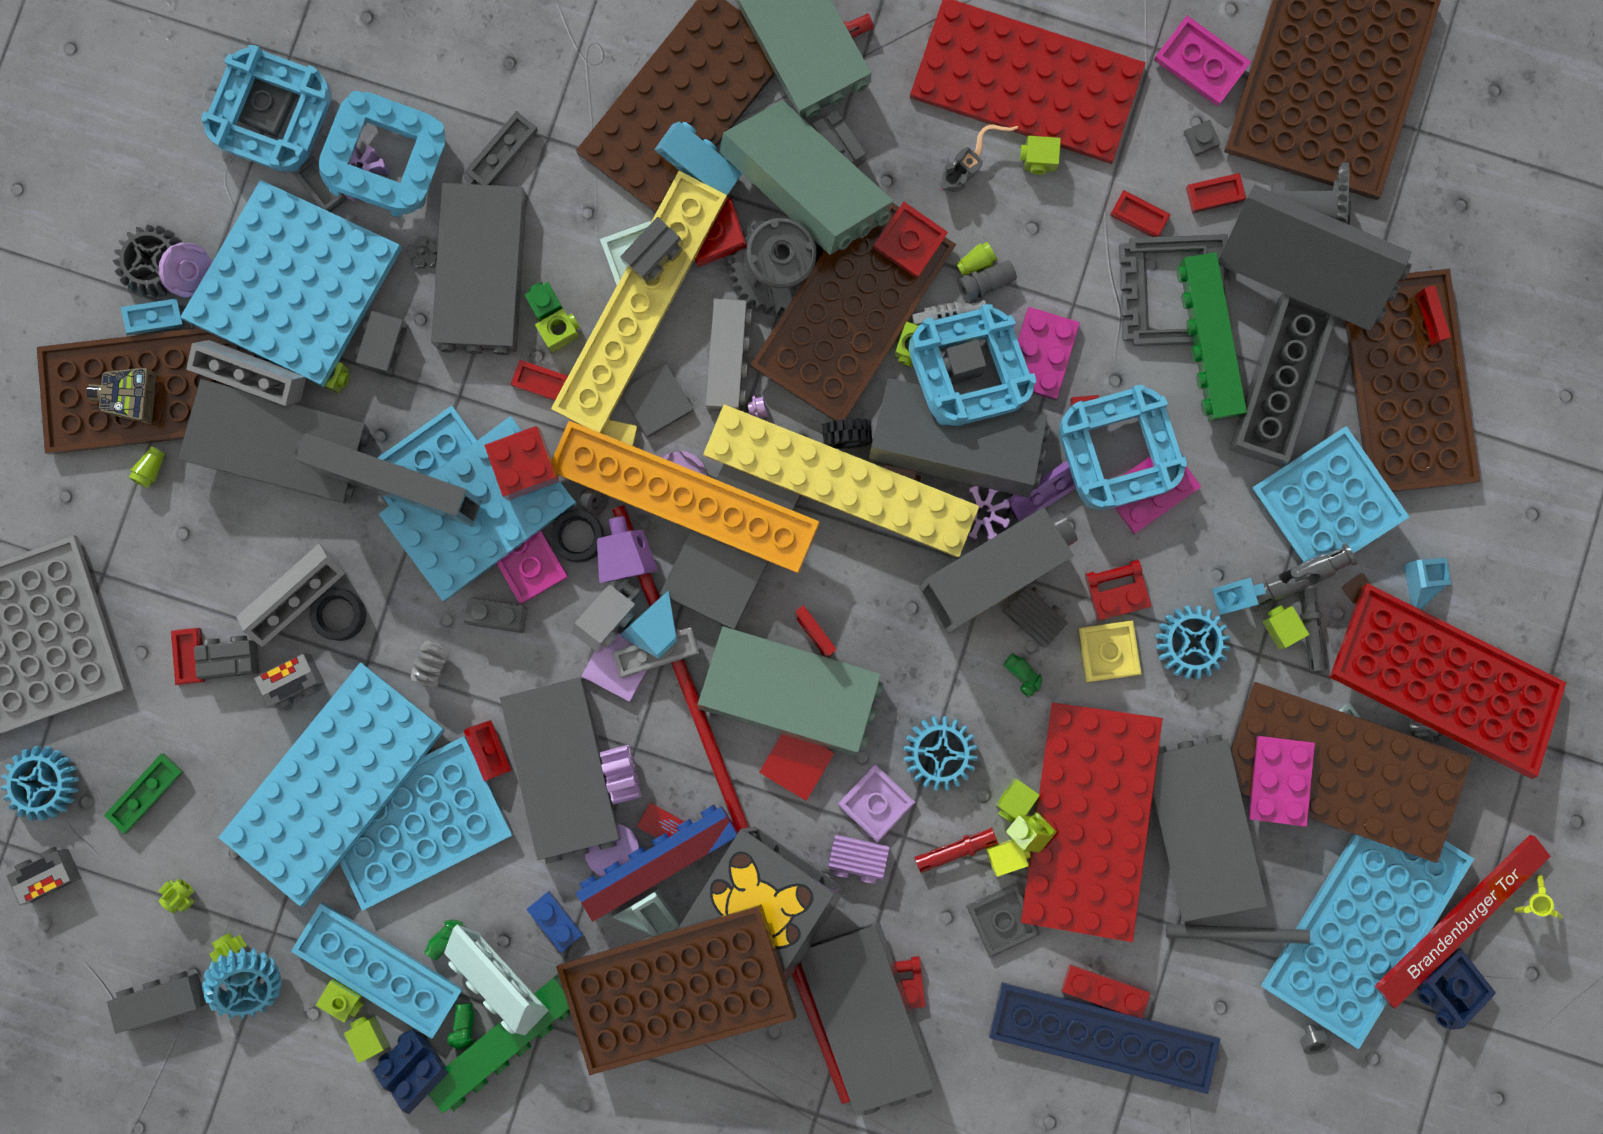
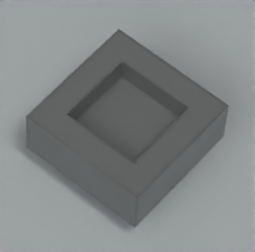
M1210 120L1184 131V136L1194 157L1215 149L1221 144Z

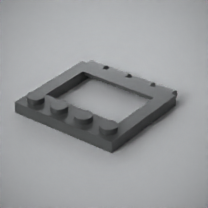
M1228 234L1130 238L1129 243L1119 245V264H1130V267L1120 268V290L1131 291V294L1121 295V316L1132 317V320L1122 321L1123 341H1133V346L1194 344L1193 337L1188 335L1187 329L1148 330L1145 253L1200 251V255L1217 252L1219 260L1228 241ZM1219 265L1232 331L1230 271Z

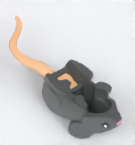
M987 125L982 128L977 137L975 151L973 152L969 147H966L956 155L952 163H948L945 166L940 189L942 191L958 192L964 189V183L980 170L983 160L980 159L983 135L986 131L990 129L1014 131L1018 126L1008 128Z

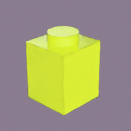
M1013 839L985 848L994 875L997 877L1029 866L1027 859L1031 858L1030 852L1023 851Z

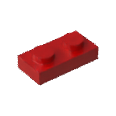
M491 720L464 730L484 782L512 771Z

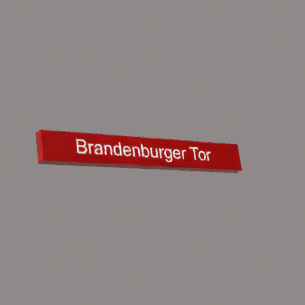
M1529 835L1374 986L1391 1007L1396 1009L1551 857L1536 836Z

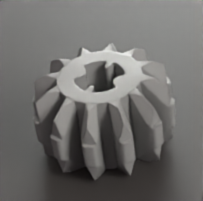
M425 641L414 661L411 670V680L426 688L437 687L447 667L450 655L449 648L435 641Z

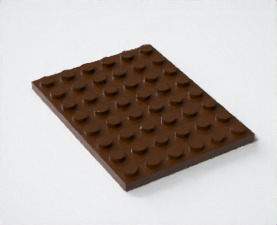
M1271 0L1224 152L1330 186H1334V180H1337L1341 164L1349 162V192L1375 200L1381 198L1441 0Z

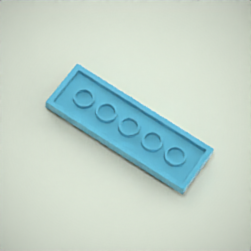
M324 902L320 903L291 950L295 955L431 1039L436 1036L463 991L462 987Z

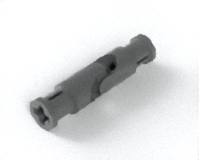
M1344 543L1341 548L1331 553H1322L1265 580L1264 588L1266 594L1256 596L1259 605L1252 606L1254 612L1259 611V607L1272 601L1278 602L1313 584L1334 576L1336 571L1350 564L1356 565L1357 561L1349 545ZM1292 578H1294L1295 581H1296V583H1288V582H1289Z

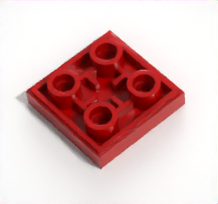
M782 734L759 773L807 801L835 753L823 746Z

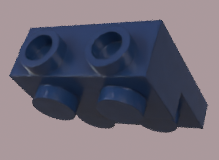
M1461 948L1456 949L1417 987L1419 990L1417 995L1420 1001L1425 1005L1431 1006L1437 1013L1435 1016L1437 1023L1449 1030L1463 1029L1496 994Z
M413 1029L398 1037V1044L391 1052L380 1056L378 1065L373 1070L383 1089L392 1093L400 1109L407 1114H410L448 1074L446 1067L427 1037Z

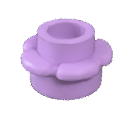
M753 396L752 402L748 403L750 415L760 419L768 418L764 397L756 398Z

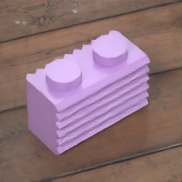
M835 834L828 869H833L832 874L848 878L849 873L860 875V881L876 884V879L883 880L889 846Z

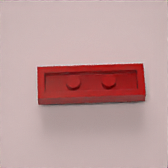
M1069 964L1061 991L1066 994L1143 1018L1150 992L1071 964Z

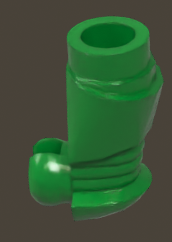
M1011 653L1003 666L1020 682L1024 683L1020 687L1021 693L1031 697L1034 695V692H1039L1042 685L1041 674H1036L1023 657Z
M453 919L444 921L445 925L440 932H437L428 940L424 953L433 960H439L445 952L453 928L457 924L463 926V922Z
M473 1003L456 1004L454 1032L449 1033L447 1037L449 1046L455 1049H464L474 1041L471 1038L472 1026H474L476 1016Z

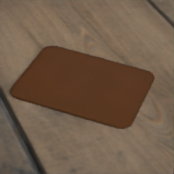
M1360 573L1346 583L1342 589L1352 603L1356 604L1362 587L1367 583L1371 585V583L1363 573Z

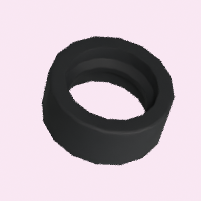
M582 510L567 511L559 516L553 524L551 531L552 545L557 553L566 560L576 563L587 562L598 555L597 540L598 538L605 537L604 529L599 520L589 512ZM572 521H584L593 530V543L583 552L570 551L562 541L563 529Z
M336 588L326 590L311 605L310 620L312 627L319 635L326 639L337 641L351 639L361 631L365 624L366 610L364 603L357 595L348 590ZM334 599H344L350 603L354 611L352 623L341 631H334L328 628L322 618L324 607Z

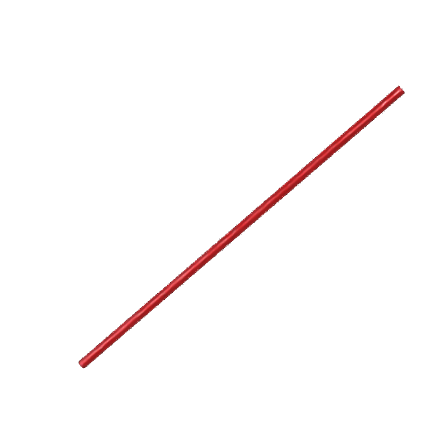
M625 505L612 509L614 517L625 516L627 530L634 531ZM651 573L637 575L650 607L660 598ZM685 660L672 662V667L732 822L738 832L740 829L749 828L706 714L703 710L698 709L699 696ZM800 962L792 977L842 1104L850 1102Z

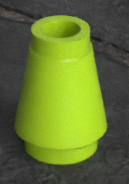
M985 242L982 245L980 243L976 245L956 265L962 276L993 266L992 263L998 259L989 243Z
M151 446L129 470L131 474L128 478L138 485L149 489L150 485L156 482L166 454Z

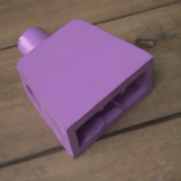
M625 516L609 519L612 535L601 537L597 540L599 582H609L658 571L643 530L628 531Z

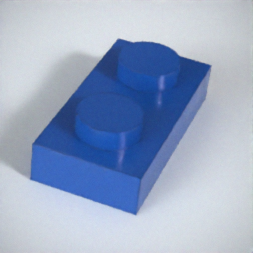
M550 891L526 909L560 953L583 935V932Z

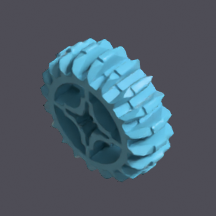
M1189 605L1185 606L1184 614L1179 608L1175 609V618L1171 615L1165 616V620L1169 625L1161 623L1158 626L1165 633L1155 635L1156 639L1163 640V644L1155 645V649H1164L1165 652L1158 656L1159 660L1168 658L1169 661L1164 667L1170 669L1175 665L1176 667L1173 671L1175 676H1179L1182 670H1184V679H1190L1192 672L1196 680L1201 679L1202 672L1206 677L1211 676V668L1214 670L1221 668L1216 660L1222 662L1227 660V657L1221 654V652L1230 651L1229 646L1223 645V641L1230 640V635L1222 636L1221 631L1227 629V626L1222 625L1218 627L1217 623L1221 620V617L1215 616L1210 619L1212 615V610L1207 609L1202 615L1201 606H1196L1194 612H1192V608ZM1185 620H1194L1202 623L1204 626L1196 632H1192L1188 628H1184L1181 623ZM1174 631L1177 632L1176 635L1180 639V647L1176 650V653L1172 646ZM1210 633L1213 639L1211 654H1209L1210 650L1205 644V640ZM1199 636L1195 642L1197 649L1196 647L1187 649L1191 642L1188 638ZM1193 653L1197 657H1201L1204 662L1199 665H1190L1181 659Z
M934 716L931 718L932 726H929L926 720H922L921 724L924 730L921 731L918 727L914 726L912 730L917 734V737L914 738L909 735L906 737L908 741L913 742V746H904V751L912 752V756L904 757V762L913 761L914 765L908 767L907 771L910 773L917 769L918 773L914 776V780L919 781L922 776L925 777L923 787L927 788L930 781H934L933 790L938 791L940 782H943V787L947 791L950 790L949 781L951 780L956 787L960 786V782L957 779L958 776H961L966 781L969 779L964 770H975V767L969 765L968 762L969 760H978V756L970 755V750H976L978 747L977 745H968V741L974 738L973 734L966 737L963 736V733L968 729L967 726L964 725L957 730L958 720L954 719L951 726H948L947 716H943L942 724H938V719ZM939 730V736L934 746H919L927 734ZM948 732L958 738L963 752L953 751L949 748L947 743ZM942 743V746L945 747L944 750L954 754V756L942 757L939 764V761L936 760L938 756L934 757L932 753H927L926 751L939 750ZM918 754L932 758L934 762L933 775L923 769L919 762ZM962 760L959 767L953 773L942 776V771L947 761Z
M41 746L33 747L32 751L24 749L22 756L15 755L12 757L14 764H7L5 766L9 774L1 776L2 779L7 780V785L0 787L1 790H7L8 792L3 797V800L12 801L8 809H18L17 816L25 817L27 815V819L30 821L36 820V818L39 821H45L48 819V816L56 818L58 811L65 812L68 810L66 803H73L75 801L70 794L79 791L78 788L73 787V782L79 781V778L72 777V773L77 768L75 766L68 767L71 758H62V751L55 750L53 752L52 747H44L42 749ZM38 762L37 767H34L32 774L29 776H24L28 768L34 763ZM53 770L56 773L57 780L53 777ZM33 780H38V781L41 782L42 784L48 785V786L42 787V786L39 785L38 783L32 782V781H33ZM23 787H24V788L26 789V791H27V797H26V795H25V793H24ZM56 791L54 797L42 806L43 800H46L48 793Z
M242 947L239 953H234L230 949L227 957L220 954L218 962L211 961L209 970L205 971L204 982L202 983L204 999L206 1003H209L211 1011L217 1010L219 1016L228 1013L230 1020L235 1015H239L243 1020L245 1015L250 1014L254 1018L256 1011L265 1013L266 1005L273 1006L275 998L279 997L282 985L280 968L278 965H275L273 957L267 958L265 951L257 955L255 948L250 952H245ZM258 976L265 980L263 984L258 982ZM221 983L226 985L227 991L220 987Z

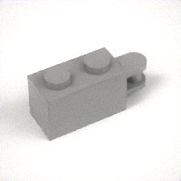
M625 578L616 589L609 584L574 623L573 634L597 653L604 646L609 648L618 636L616 635L617 631L621 627L627 628L635 617L633 615L635 607L633 602L640 595L642 589L631 585L628 578ZM624 592V593L627 594L629 597L626 598V597H625L623 594H621V593Z

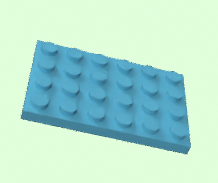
M511 416L430 475V477L467 489L482 501L473 527L397 500L378 514L443 602H446L577 504L561 482L509 501L502 496L484 445L522 431Z
M466 736L425 755L339 862L362 911L514 835L488 780L484 782Z

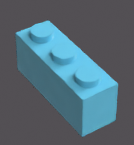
M686 122L672 124L654 150L681 172L728 195L742 173L728 159L716 152L717 147L707 139L701 140L695 135L696 130Z

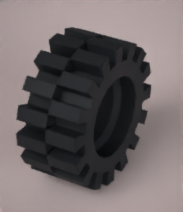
M851 418L829 421L822 424L823 443L830 447L839 449L861 447V445L866 446L873 442L871 420Z

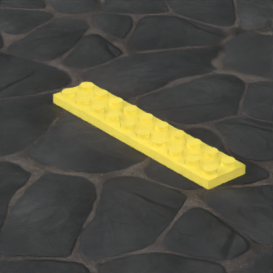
M678 171L652 222L659 217L682 239L683 245L681 248L683 250L674 261L669 259L662 266L664 271L655 281L650 279L645 283L631 269L626 268L551 407L553 411L584 427L602 433L727 200L726 194Z
M725 404L722 407L703 453L704 457L957 558L961 554L979 509L978 505Z

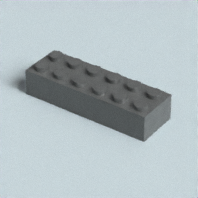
M1284 293L1278 298L1245 398L1247 413L1239 417L1229 450L1279 467L1289 463L1336 318L1335 315Z

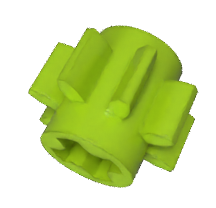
M180 878L175 882L173 880L166 881L158 890L163 895L159 899V903L171 913H176L177 910L180 912L187 911L195 902L190 897L194 893V889Z
M229 932L212 943L215 950L209 955L213 962H218L220 954L227 957L230 949L234 953H239L241 948H245L247 945L241 935L233 938Z

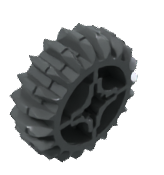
M146 225L145 231L141 227H136L135 235L131 232H126L129 239L127 241L119 240L123 247L122 249L114 250L115 254L120 256V258L112 260L118 266L115 273L121 277L120 282L124 286H128L129 291L137 292L141 297H146L148 294L150 297L156 298L158 292L162 296H167V288L162 284L159 276V262L163 253L170 246L180 242L183 243L179 237H175V233L171 230L165 231L162 226L158 225L156 228L152 225ZM150 243H163L159 247L157 245L150 249L145 247ZM147 254H148L150 257H152L151 259H152V261H153V265H154L156 268H154L153 266H151L150 258L147 256ZM151 274L158 276L152 280H139L143 276L147 277Z

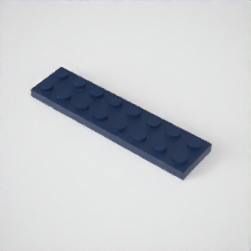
M1001 982L988 1036L990 1039L1205 1094L1209 1093L1221 1040L1217 1036L1124 1014L1115 1010Z

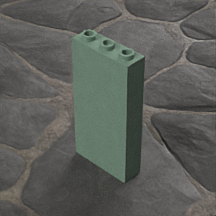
M735 0L796 113L802 118H812L818 115L825 106L829 104L831 106L837 105L845 99L846 95L852 92H862L871 83L872 73L831 0Z
M783 100L723 133L720 153L785 214L804 226L811 234L813 240L829 255L839 249H845L852 241L858 237H865L871 229L878 225H884L890 219L893 200Z
M722 626L698 701V709L856 757L859 750H865L869 736L864 734L866 724L872 725L876 712L875 708H871L874 697L880 698L884 683L879 682L880 673Z

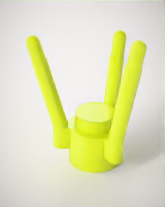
M1538 875V893L1530 897L1529 905L1516 907L1514 911L1516 913L1533 912L1538 916L1550 914L1557 919H1563L1564 916L1554 910L1553 900L1546 894L1543 876Z

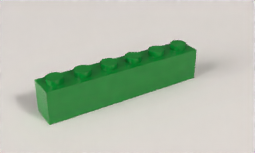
M1217 252L1184 257L1179 263L1176 272L1178 282L1183 284L1184 293L1181 295L1182 305L1184 309L1188 310L1189 319L1186 321L1188 335L1193 337L1194 342L1191 354L1193 361L1197 362L1199 373L1196 374L1198 388L1203 391L1204 399L1201 401L1203 415L1208 417V422L1241 417L1247 413Z
M558 974L534 993L549 1011L526 1035L509 1033L502 1026V1019L446 1066L448 1074L428 1094L442 1113L446 1112L449 1108L453 1112L467 1101L464 1096L468 1092L473 1090L474 1093H477L488 1083L486 1077L492 1072L498 1075L510 1065L508 1062L510 1057L515 1053L520 1057L530 1049L532 1045L529 1042L538 1035L542 1039L553 1029L552 1022L559 1017L563 1021L571 1015Z

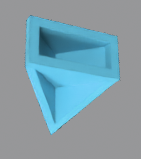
M1447 558L1422 559L1404 564L1411 605L1420 610L1446 585H1452Z
M669 590L621 633L622 638L658 659L678 641L675 633Z

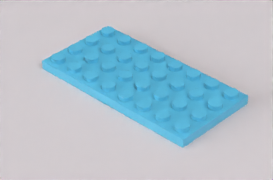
M360 662L218 838L300 907H304L443 734L445 729Z
M1353 834L1296 929L1310 930V944L1286 943L1262 982L1261 987L1359 1049L1387 1004L1386 1000L1374 986L1432 930L1474 861V858L1445 840L1438 863H1434Z

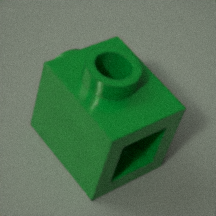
M543 282L537 283L529 288L528 293L524 294L539 321L563 309L549 282L545 284Z

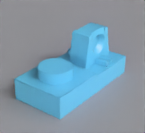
M177 299L120 307L127 336L183 327Z
M1251 578L1212 589L1219 615L1259 605L1256 596L1266 594L1264 584L1261 583L1253 586Z

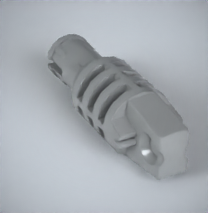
M983 299L982 301L961 304V302L956 301L924 308L925 312L913 314L912 322L919 326L925 319L930 317L933 320L979 310L982 305L986 304V301Z

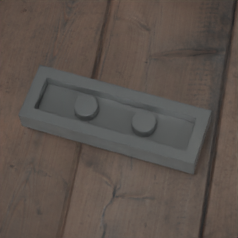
M516 111L465 170L466 175L479 185H492L538 132L537 127Z

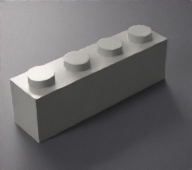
M714 298L706 396L707 410L721 411L724 404L740 410V405H745L746 389H741L742 378L747 379L748 362H743L744 352H749L750 336H746L745 332L746 325H751L752 309H747V301Z
M210 340L192 343L186 368L189 371L284 406L301 402L306 382L304 376Z
M321 544L316 545L236 616L243 632L261 647L267 644L345 574L337 559Z

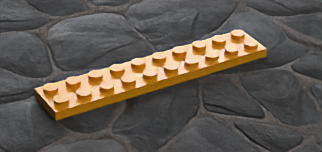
M568 421L552 458L557 475L797 574H799L820 525V522L572 421Z

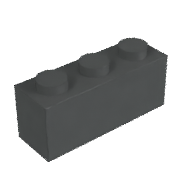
M183 971L170 975L169 982L161 984L160 980L157 979L142 984L143 990L134 992L133 987L115 992L117 998L107 1001L115 1034L205 1006L198 974L195 973L187 976V972Z

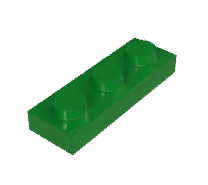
M165 753L160 754L104 816L123 834H128L184 771Z

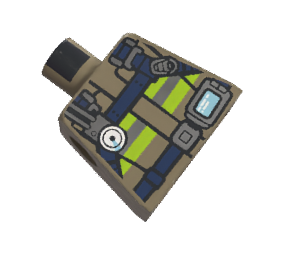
M147 368L104 372L101 385H88L87 399L89 401H100V411L109 415L152 424L157 373Z

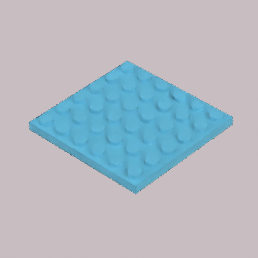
M260 180L183 311L181 318L275 365L300 374L307 380L324 388L400 254L402 247L400 244Z

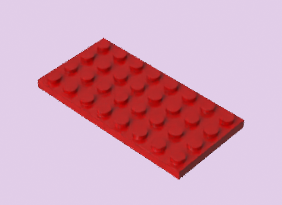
M942 0L910 93V98L991 125L1008 128L1018 126L1012 132L1027 137L1060 138L1061 148L1112 164L1146 62L956 0Z
M1368 583L1362 587L1329 678L1530 779H1534L1539 775L1567 683Z
M1052 702L1040 782V796L1038 797L1036 813H1039L1057 832L1041 852H1031L1030 854L1031 858L1029 861L1021 923L1134 942L1163 718Z

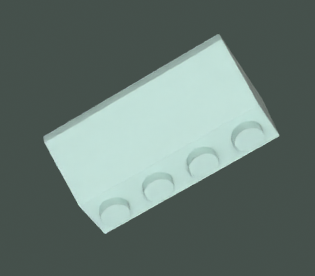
M458 924L453 928L444 952L451 960L448 965L457 974L460 975L462 973L468 979L466 982L468 988L475 994L480 993L484 997L485 1001L483 1004L493 1014L498 1013L503 1019L501 1024L509 1033L526 1035L549 1010L478 932Z

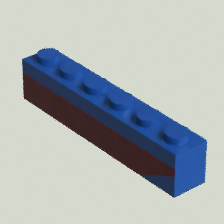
M715 805L708 807L700 812L701 819L694 823L691 819L686 820L676 826L678 832L669 837L667 833H664L652 841L654 846L644 851L643 847L628 855L630 860L620 865L619 861L605 868L606 874L599 879H596L593 875L581 882L580 886L582 889L578 890L576 895L591 921L597 920L734 839L738 831L724 807L721 806L718 809Z

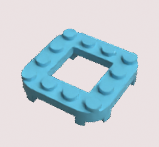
M248 45V48L241 49L233 55L229 53L224 60V63L227 65L209 111L208 113L203 111L201 121L204 123L207 137L220 150L276 171H298L310 155L330 106L331 87L313 66L308 65L306 67L262 51L259 46ZM255 79L301 95L283 140L278 139L277 141L236 126Z
M353 91L341 103L319 159L321 178L329 188V191L336 196L342 193L390 210L391 215L396 217L412 213L417 209H421L426 202L428 190L440 158L444 153V126L442 122L425 112L373 93ZM367 123L416 140L400 183L349 165L363 127H366Z
M992 304L982 305L979 310L933 320L932 317L927 318L918 326L910 338L909 353L930 412L941 425L960 426L1015 412L1024 406L1033 393L1036 377L1034 373H1029L1013 329L1016 322L1011 315L1008 317L1002 311L992 308ZM985 338L1002 385L962 395L959 392L955 393L939 349Z
M1136 385L1132 389L1086 402L1079 401L1072 405L1061 418L1059 437L1077 493L1088 508L1098 510L1116 508L1165 494L1179 484L1187 467L1186 457L1181 455L1166 409L1168 402L1164 396H1160L1154 390L1144 387V385ZM1138 417L1154 467L1109 480L1104 479L1089 430Z

